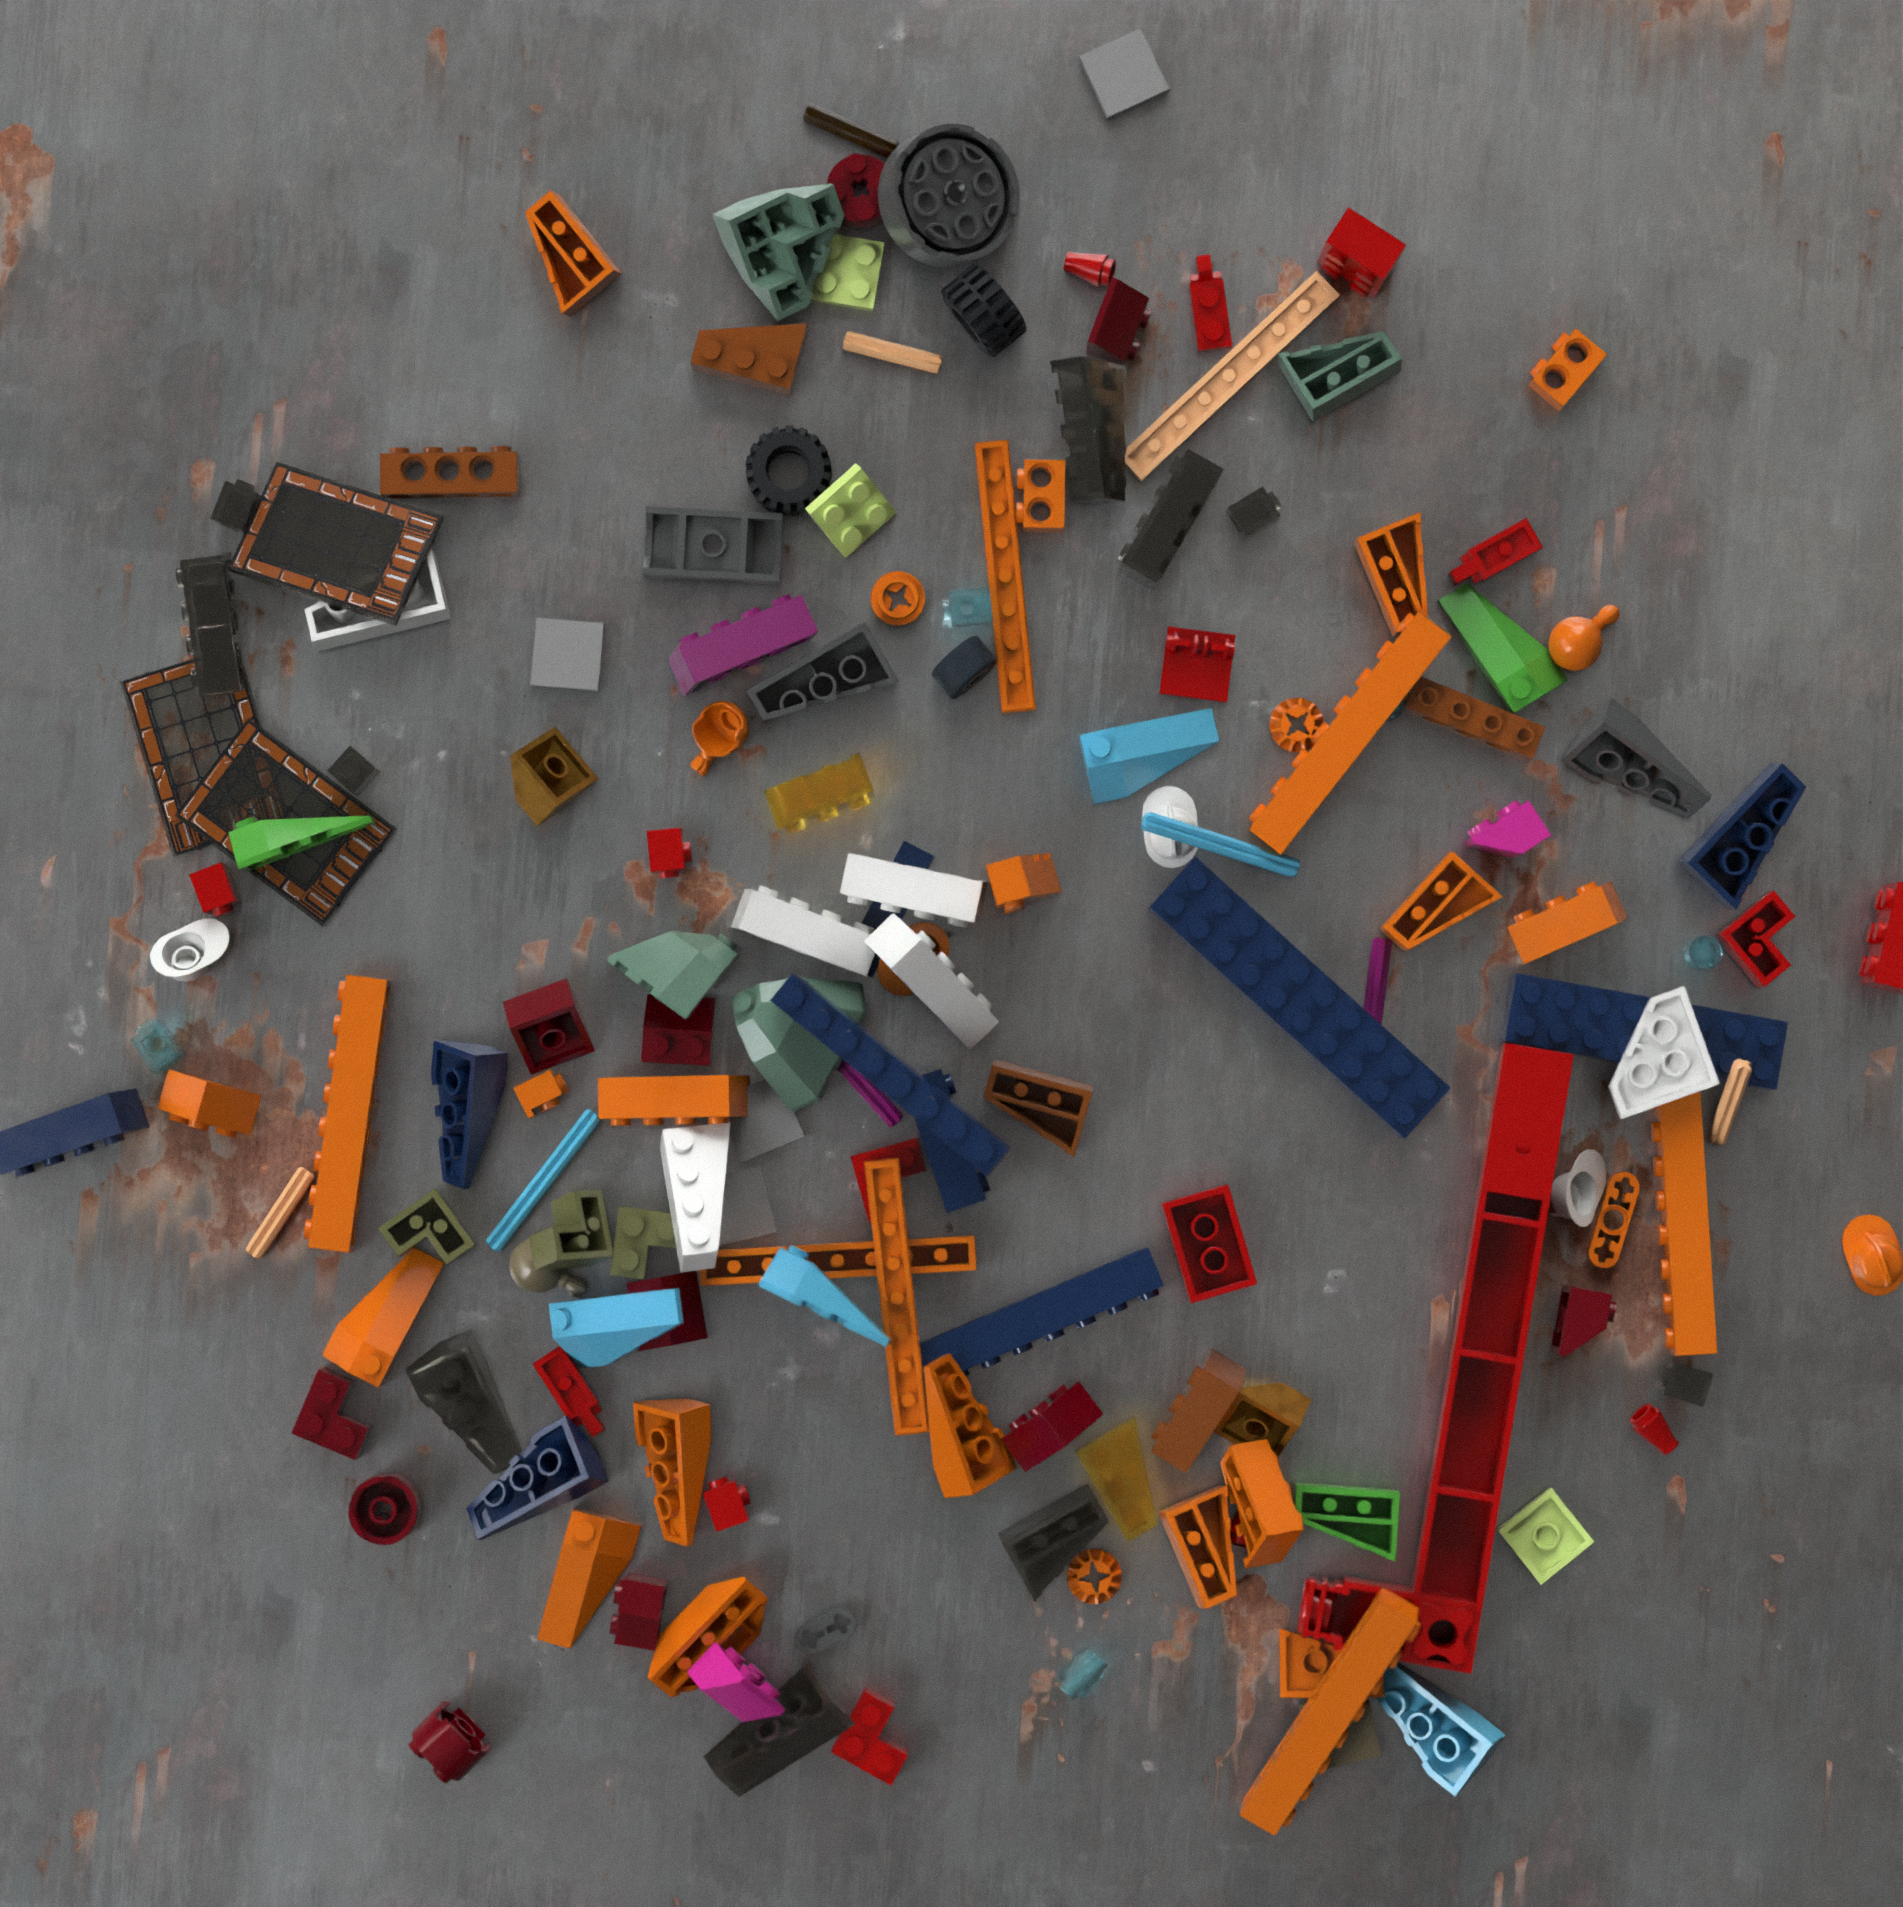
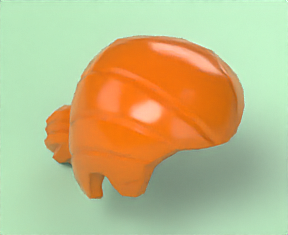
M1608 604L1592 620L1581 616H1571L1559 622L1549 636V653L1553 662L1571 671H1581L1592 666L1601 654V631L1606 626L1617 622L1620 617L1619 609L1614 605Z
M729 701L711 703L702 710L698 719L693 723V738L701 751L691 762L690 767L704 777L709 772L711 761L715 757H725L736 752L748 739L750 732L749 722L744 711L738 705Z

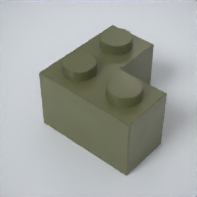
M435 1188L378 1228L398 1257L403 1256L428 1238L446 1265H449L476 1246Z
M602 1190L573 1191L551 1201L555 1226L529 1236L535 1270L588 1267L614 1257Z
M619 1206L613 1247L614 1257H612L610 1275L646 1279L651 1246L677 1249L671 1212Z

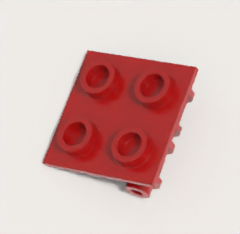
M1168 626L1159 694L1227 703L1236 635Z

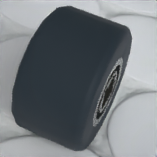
M972 636L945 656L931 674L951 699H956L982 680L996 665L997 658L978 636Z

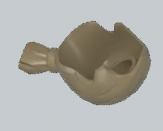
M529 1239L520 1242L510 1255L509 1270L511 1277L517 1285L525 1290L544 1293L560 1286L561 1288L565 1287L572 1296L579 1298L586 1290L587 1282L582 1278L572 1276L567 1272V1268L535 1270Z

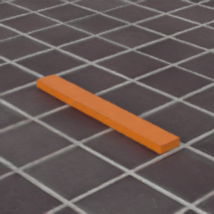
M1009 440L975 443V454L1002 714L1036 711Z
M899 1158L865 1161L883 1332L891 1339L890 1345L888 1347L885 1346L895 1436L929 1432V1421Z

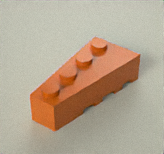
M702 1075L598 1078L599 1119H610V1126L631 1125V1119L643 1118V1125H663V1118H675V1125L696 1124L697 1117H708V1124H729V1117H748L747 1086L750 1085V1076Z

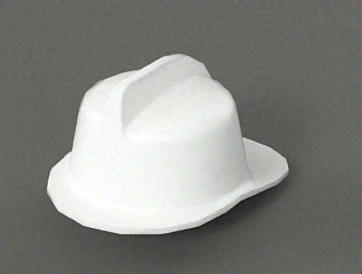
M1164 786L1157 788L1148 795L1143 804L1142 819L1145 813L1152 812L1198 827L1194 801L1186 791L1178 787ZM1144 831V842L1148 855L1154 862L1163 867L1176 868L1183 866L1193 859L1198 850L1197 847Z
M204 918L194 921L159 938L153 945L150 953L151 964L163 976L172 977L182 982L194 981L200 978L206 972L208 966L220 959L226 952L230 941L229 930L222 922L216 919Z
M1586 1149L1579 1154L1571 1171L1561 1174L1553 1180L1549 1207L1551 1215L1572 1219L1579 1227H1587L1592 1222L1606 1184V1167L1600 1153L1594 1149Z

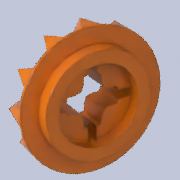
M889 572L880 577L873 586L871 605L874 613L884 623L895 626L912 623L922 613L924 608V589L919 580L907 572ZM906 586L904 599L911 606L899 604L891 612L892 599L885 591L897 594Z
M1289 698L1281 702L1272 712L1269 723L1270 733L1274 741L1281 748L1290 752H1301L1302 749L1309 750L1315 745L1316 741L1312 736L1323 724L1324 720L1316 704L1304 698ZM1306 713L1307 717L1303 726L1309 735L1297 730L1291 733L1290 736H1287L1286 734L1289 732L1291 723L1285 715L1287 714L1297 719Z
M1088 1549L1082 1551L1069 1564L1067 1570L1068 1586L1072 1594L1084 1603L1101 1604L1113 1598L1121 1585V1568L1117 1560L1104 1550ZM1091 1562H1094V1567H1096L1098 1573L1109 1574V1576H1104L1103 1579L1099 1580L1098 1591H1095L1091 1581L1079 1580V1578L1090 1574Z

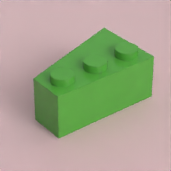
M1293 1482L1292 1501L1296 1510L1302 1515L1303 1524L1396 1562L1400 1492L1397 1489Z

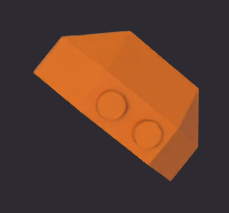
M745 1577L707 1585L659 1635L647 1675L648 1679L671 1698L680 1695L682 1692L699 1689L687 1671L714 1642H717L726 1650L731 1646L741 1655L761 1633L768 1597Z

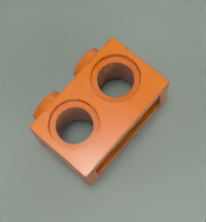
M1577 328L1570 336L1563 332L1551 347L1555 351L1554 355L1548 362L1541 358L1529 373L1534 378L1528 386L1557 411L1564 407L1607 356L1602 349ZM1572 347L1579 348L1584 354V361L1580 363L1571 361L1567 354L1568 349ZM1549 373L1559 375L1562 379V387L1558 389L1549 387L1546 383V375Z
M1024 459V469L1017 468V489H1024L1023 502H1017L1016 523H1023V532L1064 533L1066 460ZM1044 471L1050 476L1051 481L1045 487H1037L1031 480L1032 475L1035 472ZM1036 505L1046 506L1050 511L1049 518L1045 521L1035 520L1030 513L1032 508Z

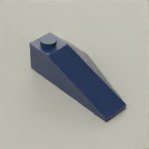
M434 1040L431 1079L432 1085H438L440 1105L434 1106L435 1116L441 1117L443 1135L438 1140L442 1179L444 1182L461 1189H469L501 1100L508 1070L507 1052L488 1045Z
M564 1416L537 1431L530 1439L531 1443L520 1455H515L510 1460V1466L497 1480L493 1479L466 1508L478 1540L485 1539L573 1501L609 1482L597 1450L569 1416Z

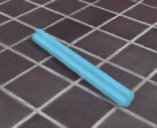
M1148 812L1143 816L1141 828L1144 831L1289 877L1296 876L1299 871L1300 861L1297 858L1284 854L1280 855L1278 852L1156 813Z
M590 1109L584 1111L486 1239L489 1247L497 1252L503 1250L601 1122L599 1115Z

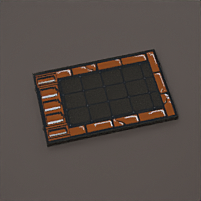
M276 462L228 570L397 626L429 551L435 542L444 517L443 515Z
M238 645L120 681L173 857L196 850L200 851L205 847L216 844L191 824L180 818L177 813L247 721L264 732ZM248 743L251 747L257 750L255 746H253L251 743ZM246 746L232 765L240 771L243 770L255 755V751ZM261 752L263 756H265L267 759L273 762L271 758H269L267 755ZM256 755L244 771L246 776L262 788H267L277 775L275 766L260 755ZM230 767L216 786L223 791H227L239 776V772ZM240 776L228 793L229 796L244 807L251 809L263 794V790L245 776ZM277 777L268 790L270 794L286 805L279 778ZM216 787L211 790L212 792L201 805L207 812H212L223 797V793ZM264 794L253 809V813L262 820L281 819L287 812V808L269 794ZM225 797L213 812V816L231 830H235V823L242 821L247 815V811L229 797ZM200 808L198 809L199 811H201L203 814H205V815L207 816V813H205L204 811H202ZM289 812L284 817V819H291ZM210 818V819L213 820L215 823H217L219 826H221L223 829H225L227 832H230L227 828H225L223 825H221V824H220L219 822H217L215 819Z
M250 718L245 721L236 735L230 739V743L196 788L189 793V797L174 815L235 862L228 832L235 830V823L244 819L254 817L257 822L259 820L372 816L375 821L373 825L249 871L321 926H324L336 908L340 907L342 900L376 855L382 851V847L397 829Z

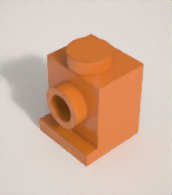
M548 1070L513 1088L528 1119L537 1116L535 1109L539 1107L543 1113L561 1104L558 1098L570 1091L561 1073L555 1075L553 1070Z

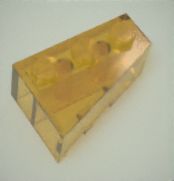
M860 752L850 756L851 759L844 762L821 767L822 770L805 776L801 775L764 790L778 830H786L787 834H792L805 829V822L818 818L819 823L839 816L837 813L839 809L850 806L851 811L870 805L869 798L875 797Z
M1134 1415L1074 1449L1127 1542L1158 1525Z

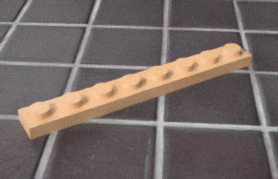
M1315 271L1118 456V459L1142 482L1271 362L1278 353L1287 347L1333 304L1340 294L1318 271Z

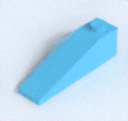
M1212 708L1080 735L1079 742L1094 805L1126 798L1218 743L1219 737Z
M790 1245L788 1250L779 1248L758 1286L796 1305L807 1306L818 1315L834 1322L838 1321L844 1327L883 1346L888 1347L890 1345L891 1339L820 1268L807 1260L809 1253L793 1245Z
M679 1288L583 1298L549 1304L553 1339L579 1368L611 1365L618 1361V1358L639 1349V1346L651 1339L658 1338L683 1323Z
M1397 1662L1393 1669L1387 1667L1385 1670V1698H1377L1387 1715L1396 1721L1405 1735L1403 1737L1409 1747L1412 1745L1422 1760L1423 1764L1421 1765L1427 1774L1453 1796H1457L1485 1765L1506 1735L1478 1712Z

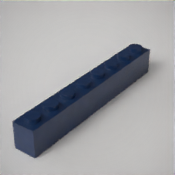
M792 973L770 1000L984 1175H991L1011 1150L1007 1143L798 974Z
M1144 1247L920 1342L923 1377L924 1366L945 1354L951 1353L965 1376L970 1375L968 1368L981 1364L982 1369L1001 1362L999 1356L1011 1350L1014 1356L1032 1349L1031 1342L1044 1337L1045 1341L1049 1342L1065 1335L1063 1328L1072 1324H1076L1077 1329L1096 1322L1094 1315L1105 1310L1108 1311L1109 1315L1128 1308L1126 1302L1138 1296L1140 1301L1143 1302L1159 1295L1160 1293L1157 1288L1164 1286L1149 1248Z

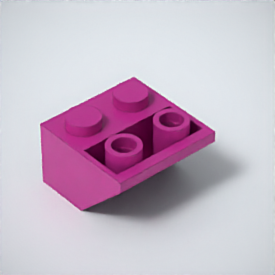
M1518 800L1496 813L1499 819L1494 823L1486 819L1467 831L1471 838L1463 843L1469 849L1515 858L1551 836L1530 801L1520 805Z
M714 1642L687 1671L701 1691L742 1722L778 1716L785 1711V1708L777 1700L780 1693L766 1680L763 1682V1679L766 1677L765 1674L753 1663H750L748 1666L743 1663L745 1659L731 1646L726 1650L717 1642Z

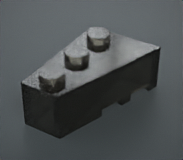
M1087 1483L998 1534L1034 1601H1036L1042 1595V1591L1055 1577L1058 1578L1065 1570V1566L1077 1553L1080 1554L1107 1525L1109 1520Z

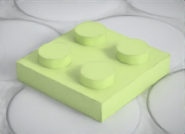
M834 234L829 245L831 251L823 271L818 273L811 292L813 296L811 301L874 311L885 242Z
M856 463L805 508L845 558L896 514V511Z
M1551 1487L1496 1529L1540 1585L1594 1543V1540Z

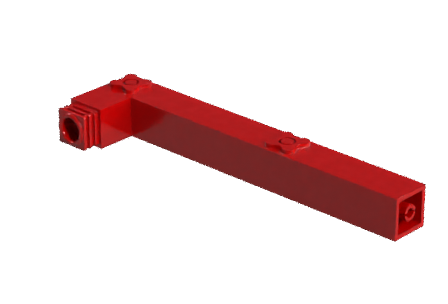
M1503 1043L1500 1046L1411 1586L1343 1574L1342 1580L1333 1579L1332 1582L1328 1581L1327 1577L1322 1576L1321 1579H1316L1315 1575L1310 1574L1309 1578L1305 1580L1297 1631L1301 1634V1638L1307 1639V1636H1313V1640L1319 1641V1638H1324L1325 1642L1332 1643L1333 1650L1341 1651L1383 1587L1419 1608L1417 1622L1420 1623L1419 1630L1411 1642L1405 1640L1400 1647V1650H1402L1400 1662L1472 1674L1574 1054L1510 1043Z

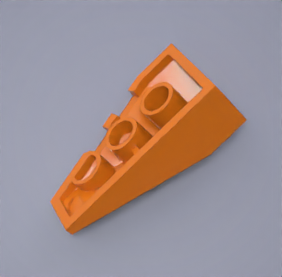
M414 1247L337 1324L322 1356L348 1373L378 1388L384 1386L445 1262Z
M951 1353L945 1354L925 1365L924 1377L933 1467L944 1498L974 1495L1017 1469L1013 1456L1001 1440L1005 1436L1000 1428H994L987 1417L988 1409L984 1403L978 1404L972 1395L971 1384Z
M687 1398L633 1402L635 1437L638 1447L644 1446L649 1464L644 1466L647 1478L652 1476L657 1492L653 1502L663 1538L666 1541L688 1547L693 1544L712 1438L710 1404Z
M577 1506L572 1510L538 1633V1640L569 1649L572 1647L631 1561L642 1525Z

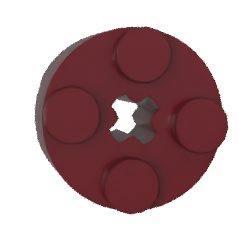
M853 153L839 161L831 170L827 184H834L844 213L842 225L854 230H862L883 223L878 202V186L885 164L879 159L870 155ZM855 188H867V196L861 194L858 198L855 197Z
M378 1474L364 1481L356 1488L350 1500L348 1510L349 1521L356 1534L364 1540L378 1545L394 1544L405 1538L416 1528L422 1515V1500L415 1485L401 1474ZM381 1500L385 1504L390 1503L393 1509L389 1512L390 1517L386 1513H379L378 1508L382 1506Z
M442 1701L412 1731L413 1740L409 1743L412 1752L419 1758L423 1759L425 1757L434 1767L433 1772L436 1777L444 1783H448L451 1779L455 1781L462 1780L491 1750L490 1743L484 1746L482 1742L486 1735L480 1726L459 1707L455 1711L447 1708L451 1704L448 1701Z

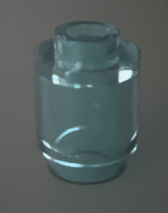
M1087 1647L1083 1653L1078 1652L1058 1675L1062 1680L1059 1687L1073 1700L1078 1695L1084 1699L1105 1675L1103 1671L1108 1665Z

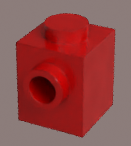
M682 828L647 831L650 872L652 874L659 873V879L680 877L679 871H686V863L692 862L690 842H684Z
M220 862L189 874L203 913L209 915L213 913L215 918L233 912V905L241 903L227 864Z
M727 1476L708 1482L709 1489L704 1490L703 1496L716 1532L749 1521L750 1515L746 1505L752 1503L745 1484L739 1486L737 1479L729 1481Z

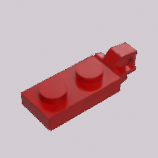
M1210 254L1196 256L1197 259H1195L1197 274L1190 275L1189 283L1198 352L1232 348L1224 282L1221 279V272H1212Z
M1525 518L1467 550L1466 554L1459 557L1463 565L1450 571L1448 576L1454 586L1470 577L1474 584L1481 580L1483 582L1536 553L1543 546L1528 519Z
M560 1346L533 1363L534 1368L565 1416H569L577 1427L583 1424L592 1438L606 1430L597 1416L602 1411L599 1400L573 1360Z

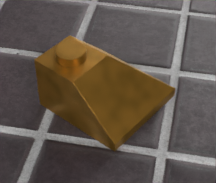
M553 727L510 756L515 799L537 826L559 813L599 779L556 727Z
M1282 1382L1241 1387L1238 1396L1214 1430V1433L1233 1444L1268 1439L1272 1451H1275L1277 1456H1279L1300 1427L1312 1399Z

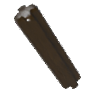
M812 103L806 107L803 114V120L806 123L886 158L899 145L898 141Z

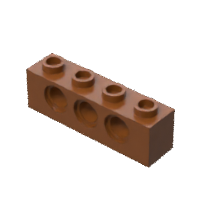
M470 446L457 447V452H443L441 447L423 448V453H409V448H389V453H380V495L384 499L520 497V456L517 451H511L509 446L491 447V452H477V447ZM484 463L491 464L493 466L492 475L484 480L478 479L476 477L478 466ZM416 464L423 465L425 468L423 477L416 481L410 480L408 478L409 469ZM448 464H455L459 467L457 477L452 480L442 478V470Z
M1420 677L1409 691L1401 710L1526 762L1533 759L1545 730V726L1424 677Z

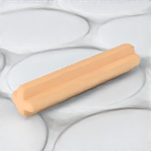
M851 331L846 333L843 342V349L846 351L935 374L939 373L943 361L940 354Z
M1736 1059L1733 1062L1708 1132V1140L1712 1144L1722 1146L1727 1142L1752 1072V1064L1748 1060Z
M299 1167L247 1245L246 1251L257 1259H261L314 1180L315 1176L313 1173L303 1167Z

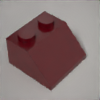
M1112 277L1089 336L1086 353L1122 367L1125 366L1127 358L1134 360L1140 341L1135 339L1139 327L1146 328L1152 313V309L1147 308L1149 297L1119 279Z
M567 978L503 1002L510 1031L531 1075L595 1051L578 1002Z
M647 994L641 1062L712 1066L716 998L704 997L689 1019L686 1020L652 994Z
M697 1270L626 1283L628 1294L679 1288L683 1323L658 1338L651 1339L642 1344L637 1351L708 1338Z
M1562 1284L1550 1352L1567 1356L1607 1328V1322H1613L1616 1312V1302L1612 1301L1613 1294Z

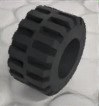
M972 264L941 290L946 306L963 330L983 352L992 357L998 355L1027 331L1024 318L1008 294L984 268L976 264Z
M786 425V429L775 427L767 435L764 432L759 436V441L751 446L750 455L746 458V478L754 498L758 503L763 504L765 509L770 512L773 510L777 513H783V516H785V513L797 516L799 512L806 511L805 508L830 487V480L832 479L831 462L826 447L821 444L815 434L811 435L807 429L801 427L800 430L794 429L793 426ZM796 453L806 459L809 465V476L801 486L786 490L775 486L770 480L769 466L781 454Z

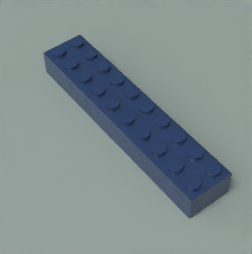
M1196 856L1148 908L1154 916L1400 1139H1405L1450 1090V1086Z

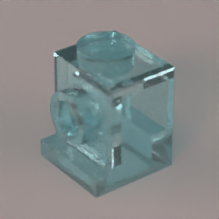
M989 587L948 591L949 600H942L944 621L951 620L952 628L985 624L992 625L993 623ZM969 603L973 606L974 611L970 615H964L960 610L961 606Z
M152 1019L147 1020L135 1029L137 1035L130 1039L154 1074H160L187 1055L186 1051L182 1049L162 1020H157L156 1022ZM157 1038H161L164 1041V1047L160 1051H156L153 1047V1042Z

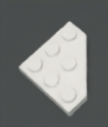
M1684 986L1651 997L1646 1004L1608 1086L1620 1119L1720 1084Z

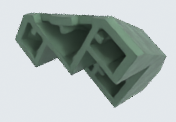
M834 184L778 189L741 200L712 214L723 245L742 279L776 320L780 321L809 306L813 296L811 292L818 273L823 271L831 248H829L836 228H840L844 218Z
M669 931L614 953L606 961L688 1020L710 988H717L740 955L734 952L737 945L723 934H720L716 939L709 934Z
M802 977L857 1023L862 1024L867 1015L863 984L851 981ZM787 979L759 983L732 996L736 1028L754 1066L787 1108L792 1112H796L822 1099L828 1088L824 1085L832 1068L838 1069L843 1059L770 1001Z

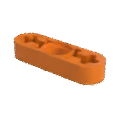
M1629 1172L1614 1173L1608 1179L1586 1251L1589 1262L1599 1268H1609L1615 1265L1621 1253L1640 1190L1638 1179ZM1624 1177L1627 1178V1185L1632 1186V1190L1630 1193L1625 1192L1621 1202H1628L1627 1209L1619 1205H1608L1609 1198L1613 1200L1618 1198L1619 1190L1614 1188L1615 1182H1622ZM1610 1210H1617L1622 1215V1224L1616 1230H1610L1604 1224V1215ZM1600 1230L1608 1235H1618L1617 1242L1609 1239L1607 1250L1612 1252L1611 1258H1604L1602 1263L1598 1261L1599 1255L1594 1253L1596 1247L1601 1248L1604 1244L1605 1238L1598 1237Z

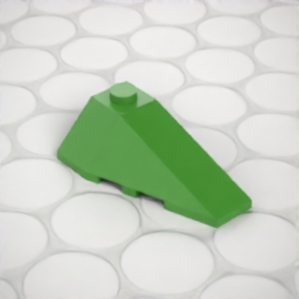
M1468 583L1438 600L1444 613L1505 711L1515 714L1568 681L1561 668L1553 662L1549 650Z
M372 816L259 820L257 822L254 817H250L235 823L236 829L228 833L238 869L249 872L373 825L375 821Z

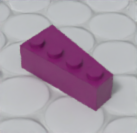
M790 594L784 595L772 601L773 607L761 611L759 607H755L740 615L742 619L730 624L727 619L711 626V632L699 637L698 632L681 638L679 640L680 645L668 658V662L683 696L694 693L697 685L704 680L714 684L733 672L732 669L735 667L738 670H745L762 661V656L766 654L770 658L811 640L818 633V630L802 595L792 599Z

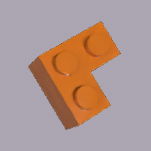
M168 1069L157 1109L170 1113L169 1120L187 1124L190 1127L208 1131L209 1125L215 1126V1133L235 1138L237 1132L251 1134L262 1095Z

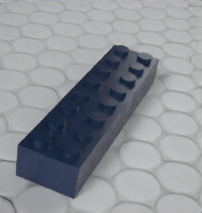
M1515 973L1511 976L1500 1042L1619 1063L1651 997ZM1691 1005L1719 1081L1727 1082L1731 1067L1736 1059L1748 1060L1752 1064V1072L1747 1086L1765 1090H1777L1788 1022Z

